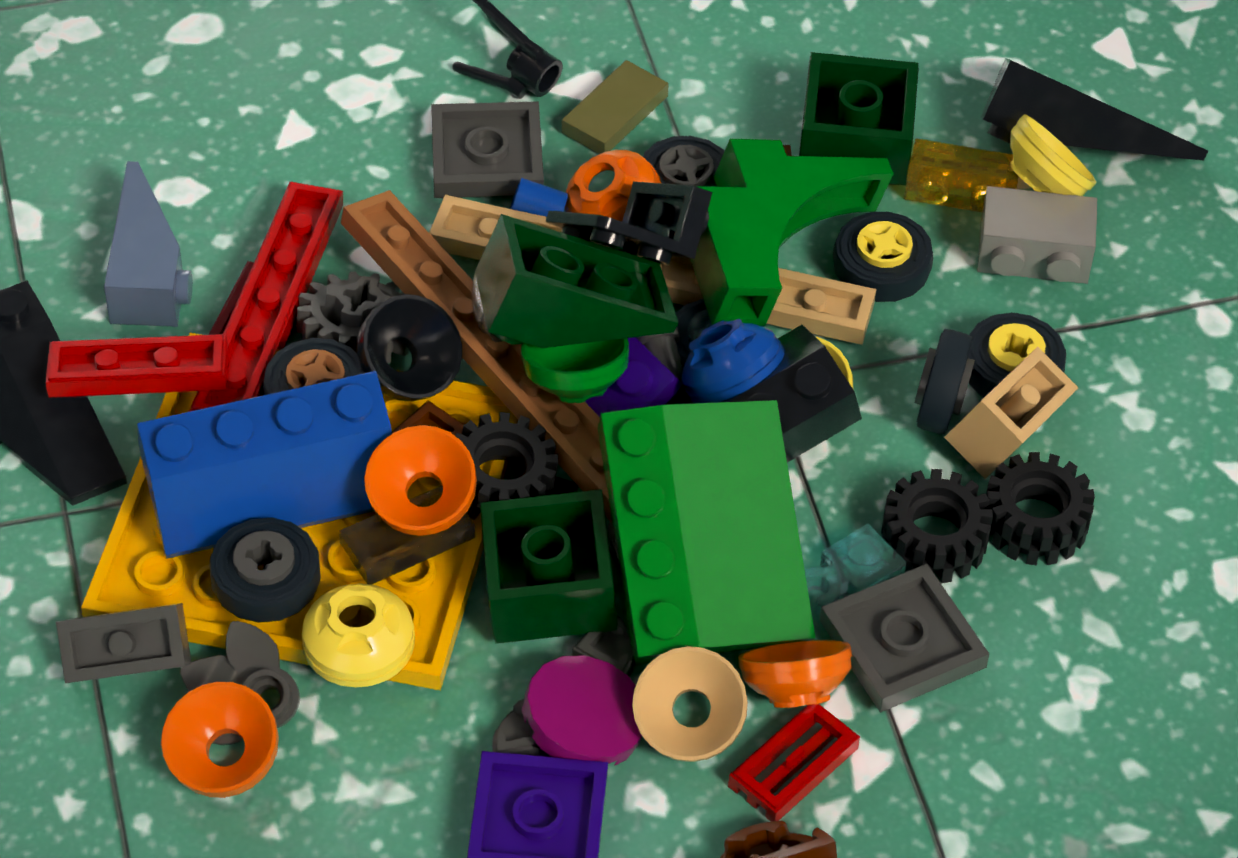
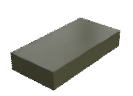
M625 60L562 119V133L598 154L611 151L668 97L669 83Z

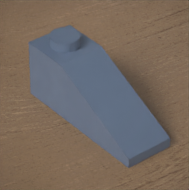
M127 161L104 284L110 324L178 327L181 304L191 303L192 272L182 268L180 246L139 162Z

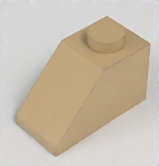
M1037 347L944 438L986 479L996 467L1019 448L1078 389V386Z

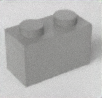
M987 186L980 222L977 272L1088 284L1096 248L1097 198Z

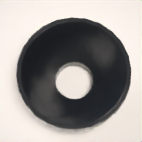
M405 294L383 301L369 313L360 328L357 339V353L364 373L377 372L382 393L397 400L412 402L428 399L444 391L453 382L459 372L462 361V342L454 321L442 307L422 296ZM398 340L409 349L412 362L407 371L394 370L387 363L384 356V348L388 341Z

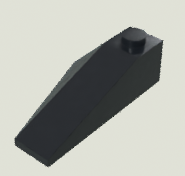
M1005 58L981 115L983 120L991 123L987 133L1007 143H1010L1012 128L1025 114L1040 123L1065 146L1204 161L1208 150L1007 58Z
M27 280L0 290V444L4 443L25 461V466L28 470L73 506L127 484L126 475L87 396L48 398L45 382L49 344L52 341H60L50 318Z

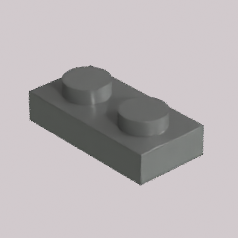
M183 603L65 619L56 622L65 683L191 665Z

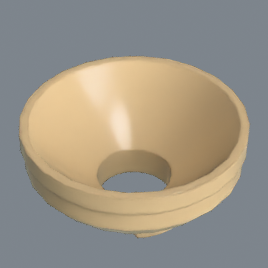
M687 646L669 650L656 657L646 666L635 686L632 707L637 727L642 737L653 749L663 756L677 761L696 762L721 754L733 744L745 723L748 701L745 685L738 671L728 660L711 650ZM690 691L699 692L709 700L711 705L710 715L702 725L686 727L675 719L673 714L674 704L683 693Z

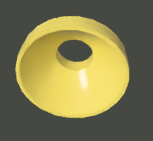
M1025 114L1017 121V124L1011 130L1010 148L1013 152V160L1010 162L1011 168L1034 191L1083 196L1095 186L1096 180L1091 172L1051 132Z
M346 584L333 588L321 595L306 613L302 627V647L308 664L325 680L340 686L368 687L387 681L406 666L413 654L415 645L414 623L405 603L388 589L372 584ZM353 605L369 607L375 613L374 619L362 627H350L343 624L339 620V615L345 608Z

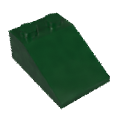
M501 214L475 270L487 330L509 344L519 345L527 343L540 348L674 333L678 325V319L660 263Z

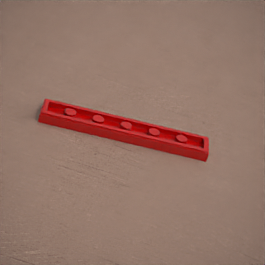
M289 182L223 334L227 335L228 342L227 389L197 391L189 412L264 395L263 383L266 367L275 354L283 349L297 317L299 296L301 293H307L342 210L343 191Z

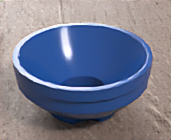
M740 319L732 321L723 320L704 329L701 335L690 343L689 348L691 351L686 359L681 381L693 403H718L747 391L768 377L782 362L785 349L773 331L752 323H742Z

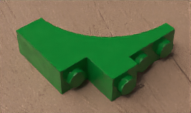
M729 139L714 175L717 186H696L713 192L708 207L709 220L707 227L700 237L695 259L690 258L711 324L713 325L723 320L732 321L740 319L742 323L765 326L782 290L778 270L779 248L794 234L820 220L856 212H876L893 176L888 158L787 156L781 140Z

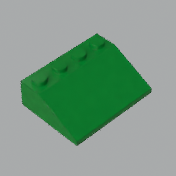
M777 400L670 404L601 413L597 428L633 665L648 664L669 650L687 646L701 647L716 653H725L774 644L814 640L816 637Z

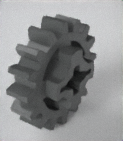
M351 271L347 280H341L334 274H330L327 276L326 286L321 283L312 282L309 286V293L300 294L299 307H297L296 332L302 333V340L309 338L333 339L351 347L357 353V339L360 328L369 313L383 301L405 294L403 292L399 293L400 288L393 281L387 284L380 283L379 274L374 273L370 277L359 276L356 271ZM398 340L388 341L384 348V356L387 363H391V352L406 356L409 353L407 346Z

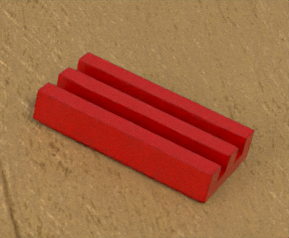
M820 704L807 705L729 774L728 787L737 794L741 790L747 794L746 802L755 809L759 806L766 810L765 817L769 821H779L858 749L860 736ZM817 722L823 726L806 743L795 749L786 758V761L761 783L754 779ZM835 737L838 738L837 741H835L827 750H825L816 760H814L806 769H804L776 796L773 794L795 773H797L806 763H808L816 754H818L827 744H829Z

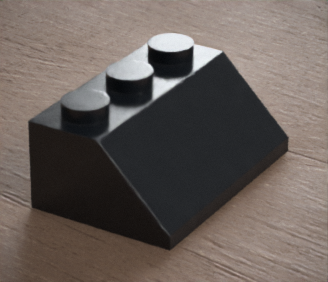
M802 324L778 338L785 349V355L779 366L768 377L747 391L721 401L777 400L787 463L862 419L855 391L826 347ZM685 392L665 405L695 403L690 400Z

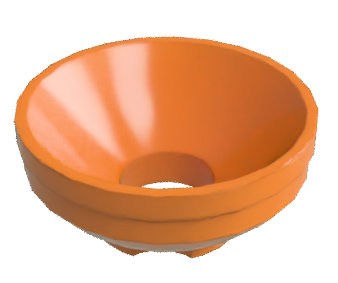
M612 150L600 153L583 163L572 176L566 189L568 198L565 211L602 215L622 222L633 181L661 183L660 176L651 163L636 152ZM606 170L615 172L614 179L607 188L598 192L589 191L590 181L595 175Z
M419 425L401 429L385 438L373 451L366 466L364 480L365 491L371 507L382 521L402 533L423 536L444 531L464 516L474 499L477 477L476 467L470 451L459 438L451 432L438 427ZM422 477H432L443 485L440 499L427 507L414 505L407 496L412 483Z
M797 641L746 651L738 656L742 679L751 689L758 694L768 697L769 702L774 704V707L794 708L820 704L830 700V693L838 687L852 668L851 645L843 641Z
M213 682L189 691L176 702L164 723L161 746L163 757L169 770L181 784L195 793L204 796L225 798L239 795L253 788L265 777L277 755L279 736L276 719L269 705L258 693L247 686L234 682ZM227 733L240 736L244 740L245 749L243 755L236 763L229 766H219L210 760L209 749L215 739Z

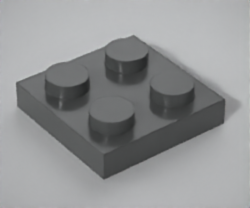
M539 101L431 104L434 198H444L445 195L458 198L514 196L521 177L544 185Z
M928 564L821 607V624L832 640L847 642L851 645V669L880 713L987 668L989 652Z

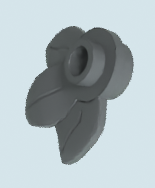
M232 621L226 635L227 656L218 655L191 662V665L181 668L180 674L188 691L213 682H234L247 686L259 695L269 689L277 690L280 694V700L271 709L276 719L277 728L287 724L298 710L300 703L299 689L294 679L286 671L280 669L277 644L268 634L251 624L239 621ZM227 733L215 739L213 744L231 745L243 739L238 735Z

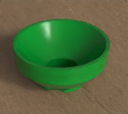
M627 338L540 348L527 343H522L521 360L526 376L538 387L557 395L562 402L583 403L591 397L602 396L607 388L617 381L628 367L629 341Z

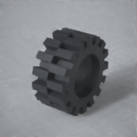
M500 412L498 422H492L490 413L479 417L478 427L470 420L463 425L462 434L456 433L455 436L470 451L476 467L477 482L475 496L466 512V516L475 521L479 513H481L480 507L482 502L553 494L558 467V454H555L556 445L553 439L545 440L546 430L538 424L530 431V419L520 415L518 423L515 424L509 422L510 413ZM491 460H506L521 467L525 474L511 480L497 479L483 472L480 469V465Z
M1029 452L1026 463L1023 462L1020 454L1010 457L1009 466L1002 462L996 467L995 475H991L988 482L986 495L990 500L988 509H992L993 512L990 535L993 534L992 545L997 550H1000L1007 544L1009 546L1007 557L1016 561L1019 554L1024 553L1028 555L1026 564L1037 566L1039 556H1044L1046 564L1051 565L1057 564L1059 552L1067 560L1074 555L1076 547L1081 549L1088 534L1095 495L1094 489H1088L1090 480L1085 473L1075 478L1078 466L1071 461L1062 468L1058 466L1060 456L1050 453L1048 462L1040 461V452ZM1027 499L1042 500L1057 508L1060 514L1050 518H1038L1020 510L1016 503Z
M931 469L930 479H925L922 470L912 473L910 483L903 477L896 483L895 491L890 490L887 496L881 529L883 551L889 550L888 560L893 566L903 560L902 573L928 564L933 573L940 574L941 583L952 582L954 570L962 579L970 575L971 565L976 569L982 563L983 555L986 554L993 519L992 509H988L990 500L986 493L977 496L979 485L974 481L970 480L965 486L960 485L962 474L952 471L950 480L941 478L942 469ZM927 516L941 517L955 524L959 531L944 536L933 535L918 528L914 521Z

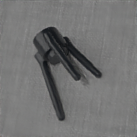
M472 0L517 45L510 54L506 65L507 69L511 71V78L461 62H455L452 66L453 70L471 78L504 88L519 99L523 98L528 90L537 97L546 95L561 76L562 62L530 40L490 1Z

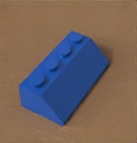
M368 372L137 423L139 450L166 559L215 548L217 541L228 530L250 519L276 518L292 522L298 527L304 528L374 512L365 491L364 477L366 466L377 446L392 434L377 372Z

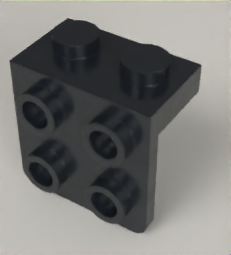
M633 181L622 222L602 215L548 211L546 223L562 228L561 233L663 265H670L672 257L695 259L700 237L708 224V207L713 192L691 185Z

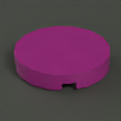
M586 655L561 656L543 664L531 678L525 691L522 714L524 722L526 723L528 718L529 725L534 731L532 738L540 749L550 756L608 762V764L616 761L615 765L629 758L642 739L634 719L632 707L636 685L628 675L609 662Z

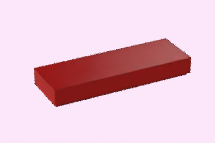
M227 335L52 341L49 344L45 382L48 398L226 390L228 368Z

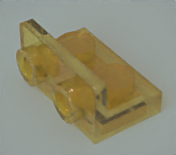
M915 138L913 153L908 167L904 199L982 213L987 186L1017 189L1019 176L1011 168L1012 165L1010 163L1013 160V154Z

